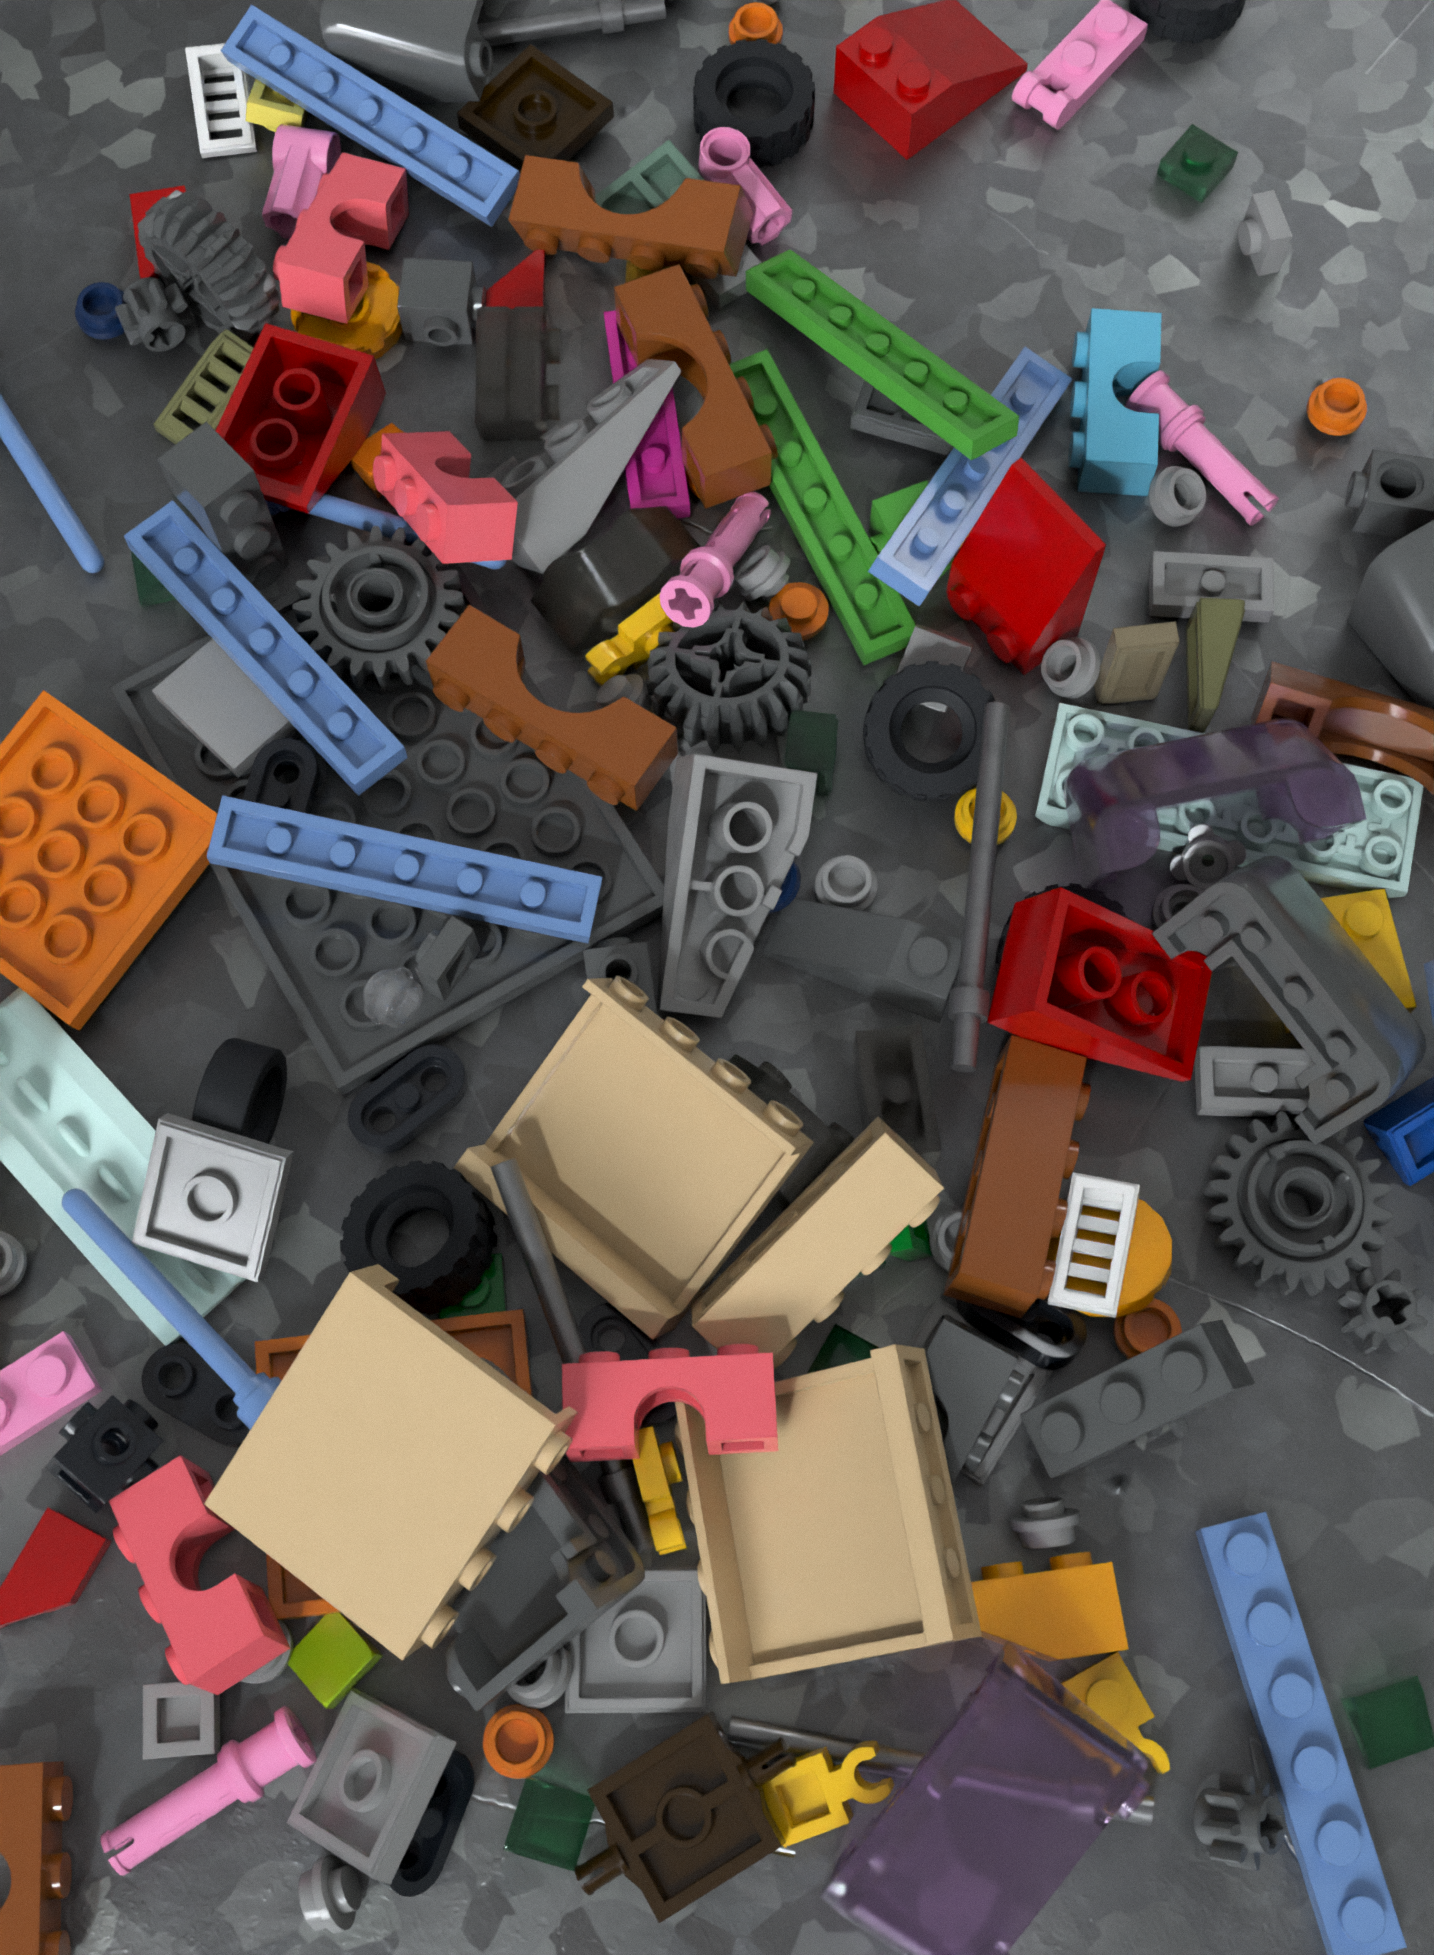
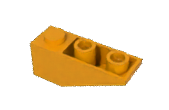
M1091 1552L1050 1557L1051 1571L1024 1574L1021 1561L981 1567L983 1580L971 1582L982 1634L981 1637L1048 1662L1129 1649L1113 1563L1093 1564Z

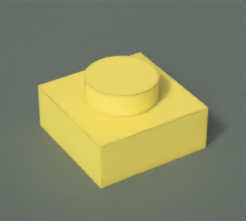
M256 79L247 100L245 121L262 125L268 130L276 132L280 124L304 127L309 112Z

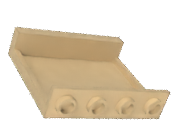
M616 976L614 980L612 978L587 979L582 987L591 994L486 1143L467 1148L454 1166V1169L462 1173L471 1185L508 1215L490 1167L516 1158L550 1252L653 1340L676 1328L691 1308V1304L700 1296L814 1142L800 1131L803 1122L790 1109L773 1100L767 1105L748 1089L751 1080L743 1071L721 1058L714 1062L698 1049L696 1045L700 1039L690 1028L672 1017H666L663 1020L645 1006L649 998L634 983L621 976Z
M379 1264L351 1271L204 1505L403 1661L424 1644L434 1649L450 1631L459 1616V1612L451 1606L464 1587L472 1591L492 1567L497 1555L489 1550L490 1546L502 1529L510 1533L531 1507L534 1497L527 1490L539 1471L546 1475L549 1474L567 1452L572 1443V1438L566 1435L565 1431L578 1412L569 1406L556 1414L392 1293L400 1280Z
M894 1344L870 1350L871 1358L775 1382L778 1451L709 1455L706 1443L705 1420L692 1406L682 1402H675L678 1419L675 1425V1440L680 1453L684 1456L689 1486L686 1494V1508L689 1518L696 1529L700 1554L697 1575L700 1587L707 1597L712 1627L709 1636V1649L712 1660L718 1667L721 1684L756 1680L982 1636L924 1348Z

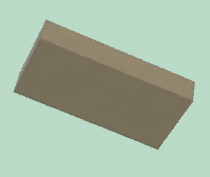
M1176 622L1113 628L1100 665L1099 676L1094 684L1097 704L1150 700L1158 696L1180 642Z

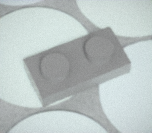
M1153 551L1149 561V616L1190 618L1195 604L1199 602L1200 598L1241 599L1245 601V613L1242 621L1269 623L1274 613L1273 558Z
M1199 1046L1195 1057L1197 1115L1274 1118L1279 1112H1285L1288 1118H1296L1308 1106L1310 1093L1308 1086L1302 1089L1294 1078L1314 1064V1061L1304 1049Z

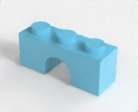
M1091 308L1086 332L1076 331L1073 344L1072 367L1082 368L1081 381H1074L1070 417L1080 418L1079 432L1072 431L1068 467L1078 468L1077 492L1148 496L1150 483L1158 466L1159 413L1130 410L1123 406L1116 398L1131 395L1145 379L1158 371L1161 355L1162 313Z

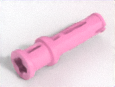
M1160 370L1153 373L1135 389L1127 400L1125 407L1136 412L1159 413L1160 437L1158 444L1164 450H1169L1170 452L1178 450L1246 519V523L1249 526L1259 522L1264 516L1249 501V497L1253 496L1268 512L1276 505L1278 497L1272 494L1252 475L1220 440L1203 425L1205 421L1203 410L1198 405L1189 406L1168 385L1170 378L1164 371Z
M750 492L737 497L731 510L708 538L707 543L703 547L692 549L682 560L680 566L681 573L678 576L671 577L664 584L659 596L661 607L665 614L674 622L693 628L703 625L712 615L714 600L722 597L731 588L734 580L733 567L741 559L759 530L762 529L771 516V509H765L769 502L761 494Z
M284 1705L274 1712L273 1722L240 1743L233 1739L225 1743L221 1747V1751L217 1753V1762L114 1829L104 1832L100 1839L104 1853L114 1848L119 1850L134 1840L132 1845L108 1859L114 1870L118 1874L125 1876L131 1872L132 1868L208 1818L214 1816L234 1801L239 1799L243 1803L248 1801L254 1803L263 1797L264 1787L297 1765L307 1768L314 1764L317 1760L316 1752L302 1723L294 1712Z

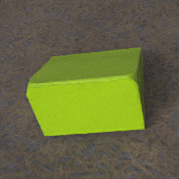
M342 1613L325 1615L296 1645L288 1665L326 1709H334L346 1697L351 1688L355 1687L384 1655Z

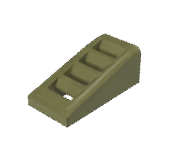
M224 329L210 344L153 424L155 430L174 444H177L194 431L182 423L187 416L201 425L207 422L216 430L254 347L229 330ZM233 368L237 369L241 373H237L235 370H233ZM220 382L229 387L226 394L216 387ZM203 399L216 407L212 413L199 405Z
M1200 598L1199 602H1196L1187 622L1185 637L1188 730L1204 733L1219 706L1245 613L1244 600Z

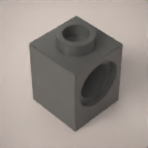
M1373 449L1362 472L1353 471L1348 483L1345 505L1346 507L1354 508L1351 532L1401 539L1433 521L1434 459ZM1386 493L1393 494V495L1396 496L1397 498L1391 497V496H1389V495L1386 494Z

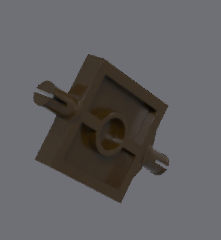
M712 1711L589 1788L587 1791L605 1823L609 1847L574 1868L578 1881L600 1867L604 1868L603 1872L581 1885L583 1891L591 1896L596 1890L624 1873L632 1883L641 1889L656 1919L661 1923L782 1847L786 1840L766 1807L762 1786L791 1767L797 1766L793 1752L770 1766L766 1764L790 1748L786 1741L780 1737L776 1742L746 1760L745 1756L731 1745Z

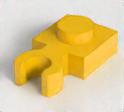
M660 593L618 625V634L614 638L599 643L585 656L586 660L592 665L587 672L600 687L610 678L623 675L629 666L632 665L635 669H638L647 662L650 657V650L658 648L659 632H675L672 628L674 621L665 614L661 607Z
M653 1426L640 1429V1459L632 1460L642 1500L646 1506L656 1551L661 1556L687 1548L671 1484L683 1481L673 1441L660 1443L659 1436Z
M1113 1652L1054 1686L1089 1751L1095 1752L1107 1744L1110 1745L1113 1751L1111 1760L1112 1774L1122 1789L1129 1792L1138 1789V1785L1129 1770L1130 1760L1137 1753L1147 1755L1157 1773L1164 1774L1170 1770L1169 1759L1163 1748L1156 1742L1143 1738L1138 1729V1726L1155 1716L1119 1652Z
M868 1740L856 1744L849 1751L843 1763L836 1766L833 1764L827 1746L795 1758L797 1766L791 1767L762 1786L770 1814L786 1840V1843L783 1845L784 1848L850 1823L854 1815L848 1802L849 1799L853 1798L861 1803L873 1804L884 1800L891 1793L894 1787L892 1777L882 1779L877 1783H870L864 1780L859 1773V1763L869 1760L878 1754L880 1747L877 1741Z

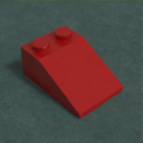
M942 0L877 16L836 46L833 93L908 160L1027 71L1028 63L957 0Z
M264 324L215 431L254 470L265 500L309 514L358 452L370 432L386 395L375 357L271 324Z
M1021 457L1010 466L952 561L946 590L948 600L954 611L966 621L972 620L987 636L990 648L1000 660L1005 663L1012 662L1023 675H1026L1042 663L1045 652L1053 643L1078 636L1106 544Z
M1059 887L1014 903L987 1023L1021 1038L1090 1059L1180 1082L1190 1081L1212 971L1203 961L1207 956L1197 951H1186L1171 959L1152 935L1154 931Z

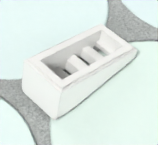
M225 43L185 48L202 158L257 152L254 123L245 121L246 105L250 95L248 75L228 62L222 54L221 49ZM234 75L235 81L205 84L204 78ZM237 93V99L207 102L206 96ZM239 111L240 117L210 121L208 114ZM242 129V137L211 140L210 132Z
M1073 1172L1067 1200V1214L1061 1231L1055 1274L1049 1292L1048 1305L1116 1318L1139 1201V1184ZM1083 1205L1121 1212L1119 1222L1081 1215ZM1078 1228L1116 1235L1115 1245L1076 1238ZM1073 1252L1112 1259L1111 1268L1108 1270L1072 1263ZM1068 1276L1107 1283L1106 1295L1067 1289Z

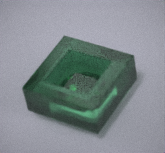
M1192 124L1160 160L1157 175L1203 203L1234 167L1238 152Z

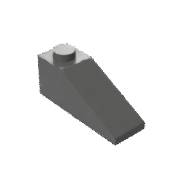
M794 898L788 906L781 910L764 949L763 956L940 1023L950 998V990L954 988L959 975L962 940L908 919Z

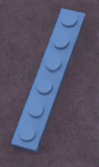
M252 4L221 49L222 54L231 64L390 164L406 168V174L491 227L516 192L520 177L517 169Z
M1024 347L991 394V396L1019 415L1017 436L972 461L956 448H953L881 550L868 572L920 607L976 524L1010 466L1021 457L1072 381V378L1027 347Z
M173 500L124 535L129 549L358 796L408 758L405 747Z
M223 795L207 852V859L211 864L589 944L603 878L592 874Z
M1263 1512L1195 1531L1277 1796L1285 1812L1287 1828L1327 1955H1381L1406 1948L1401 1927L1267 1513Z

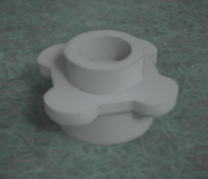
M1200 823L1194 825L1188 831L1189 842L1182 854L1172 858L1170 869L1176 879H1187L1192 885L1205 891L1214 883L1232 873L1235 866L1243 864L1246 859V850L1240 841H1226L1215 835L1210 825ZM1205 855H1211L1214 858V862L1207 866L1202 863V858Z

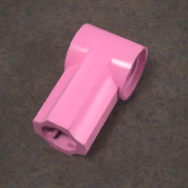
M280 124L277 127L272 148L274 174L262 211V217L265 226L278 232L281 237L291 238L300 212L304 208L308 209L317 195L321 177L324 173L331 172L340 157L341 144L338 133Z
M718 127L706 133L700 143L698 173L705 181L741 185L753 210L747 239L751 244L760 243L763 246L777 238L782 229L790 223L792 209L750 158V144L746 136L739 130L730 127Z

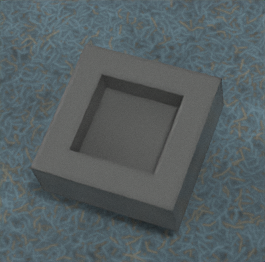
M451 916L441 932L435 929L428 934L419 947L415 959L416 963H418L415 970L423 989L444 1002L480 952L474 929Z

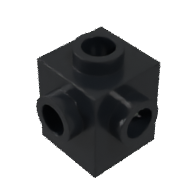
M112 1395L98 1410L88 1401L58 1432L68 1442L52 1457L45 1468L91 1510L97 1513L119 1489L125 1491L153 1473L160 1466L150 1457L163 1442L154 1433L158 1428V1423L146 1409L131 1399L122 1404ZM101 1443L112 1445L117 1452V1456L107 1454L103 1450Z

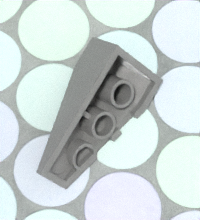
M647 359L591 399L587 405V411L590 415L585 419H575L561 427L559 424L555 425L543 434L546 442L542 450L522 463H519L515 456H512L486 477H494L518 502L512 561L516 565L543 574L545 571H552L560 567L571 557L573 553L571 547L586 535L680 375L681 370L675 361Z
M700 754L677 757L668 818L657 995L658 1010L722 1018L754 951L753 944L769 911L774 910L782 893L780 888L795 857L800 856L809 837L817 773Z

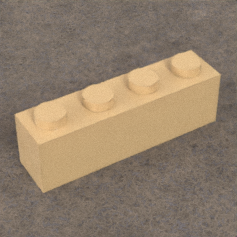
M877 1117L691 1304L692 1327L716 1349L731 1344H752L759 1347V1353L773 1352L774 1369L777 1368L794 1350L797 1344L795 1337L812 1320L820 1323L837 1309L844 1298L842 1290L860 1272L863 1275H869L885 1261L892 1249L890 1242L908 1224L912 1228L917 1227L934 1212L940 1202L938 1194L944 1189L936 1170L880 1117Z

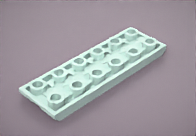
M1059 703L1035 817L1051 826L1182 854L1189 842L1188 831L1196 824L1205 823L1213 828L1215 835L1226 841L1238 840L1244 845L1246 859L1243 864L1238 865L1239 867H1244L1264 856H1278L1289 861L1308 882L1354 892L1385 889L1387 898L1404 897L1408 893L1424 786L1411 777L1317 757L1309 758L1280 749ZM1205 855L1202 858L1214 861V858L1211 855Z
M18 988L0 1003V1161L165 1346L175 1344L182 1337L179 1332L62 1207V1197L68 1190L81 1189L132 1241L156 1130L43 1006L21 988ZM134 1244L203 1318L246 1280L236 1275Z

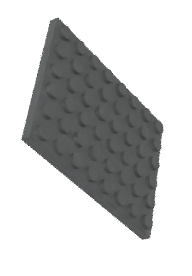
M450 563L449 570H457L462 587L459 592L463 593L466 608L468 605H471L493 618L459 564ZM295 589L270 602V604L298 633L296 627L301 623H298L292 604L302 599L298 590ZM376 604L369 611L380 612L387 609L391 604ZM207 635L111 685L109 688L155 769L218 813L222 795L243 799L252 767L238 778L157 700L152 689L212 639L210 635ZM414 665L411 668L413 674V683L411 685L404 683L398 673H392L387 690L380 689L375 674H370L360 689L355 688L350 669L340 677L405 747L408 757L359 796L296 728L285 737L306 744L314 753L318 764L320 780L310 814L592 874L603 878L589 944L210 863L342 1096L389 1070L417 1048L442 1040L583 960V950L596 948L599 942L606 939L623 937L663 914L664 884L614 806L596 796L587 786V781L567 770L565 774H562L546 766L536 756L533 748L518 739L510 743L499 738L487 728L483 718L465 708L462 712H458L446 706L434 694L429 672L423 670L419 665ZM524 668L522 682L526 689L537 700L549 706ZM286 771L279 776L278 781L284 784L292 783L298 778L299 773ZM453 916L474 929L480 952L444 1002L423 989L415 970L418 964L415 959L419 947L428 934L435 929L441 932L448 920Z

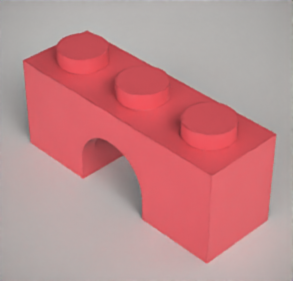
M341 153L331 172L324 173L321 177L317 195L308 209L304 208L300 212L295 231L287 245H281L276 252L273 263V276L280 284L282 307L348 324L368 288L365 245L389 250L409 216L406 168Z
M450 431L382 433L381 455L375 457L373 464L375 486L442 564L512 560L518 502L494 477L469 478L471 453Z
M725 1345L717 1349L716 1356L690 1357L689 1350L683 1348H660L648 1352V1359L620 1361V1354L597 1351L580 1355L579 1363L562 1364V1408L565 1409L570 1406L578 1412L565 1431V1434L572 1438V1443L566 1452L570 1462L640 1459L639 1430L642 1421L653 1408L666 1402L688 1404L701 1414L705 1420L706 1443L709 1455L778 1451L773 1352L759 1353V1347L756 1345Z
M179 1455L109 1500L119 1524L113 1528V1536L126 1559L133 1564L136 1563L145 1583L138 1589L139 1596L148 1614L157 1623H162L171 1645L165 1648V1655L173 1673L184 1685L190 1684L219 1695L289 1650L290 1646L262 1587L234 1573L216 1586L207 1590H201L198 1571L202 1557L213 1543L235 1530V1528L204 1505L215 1487L209 1472Z

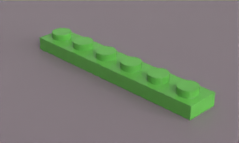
M791 249L745 271L746 291L971 461L1017 436L1019 415Z
M768 349L729 364L735 378L743 376L747 381L754 401V411L752 413L758 425H768L776 443L778 456L771 463V485L769 487L863 665L907 648L916 624L900 594L868 572L878 553Z

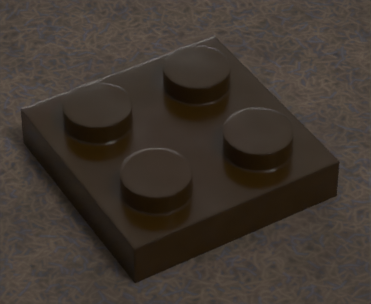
M531 44L484 87L479 102L469 101L456 113L458 125L462 131L519 172L522 170L525 155L569 161L614 118L613 102Z

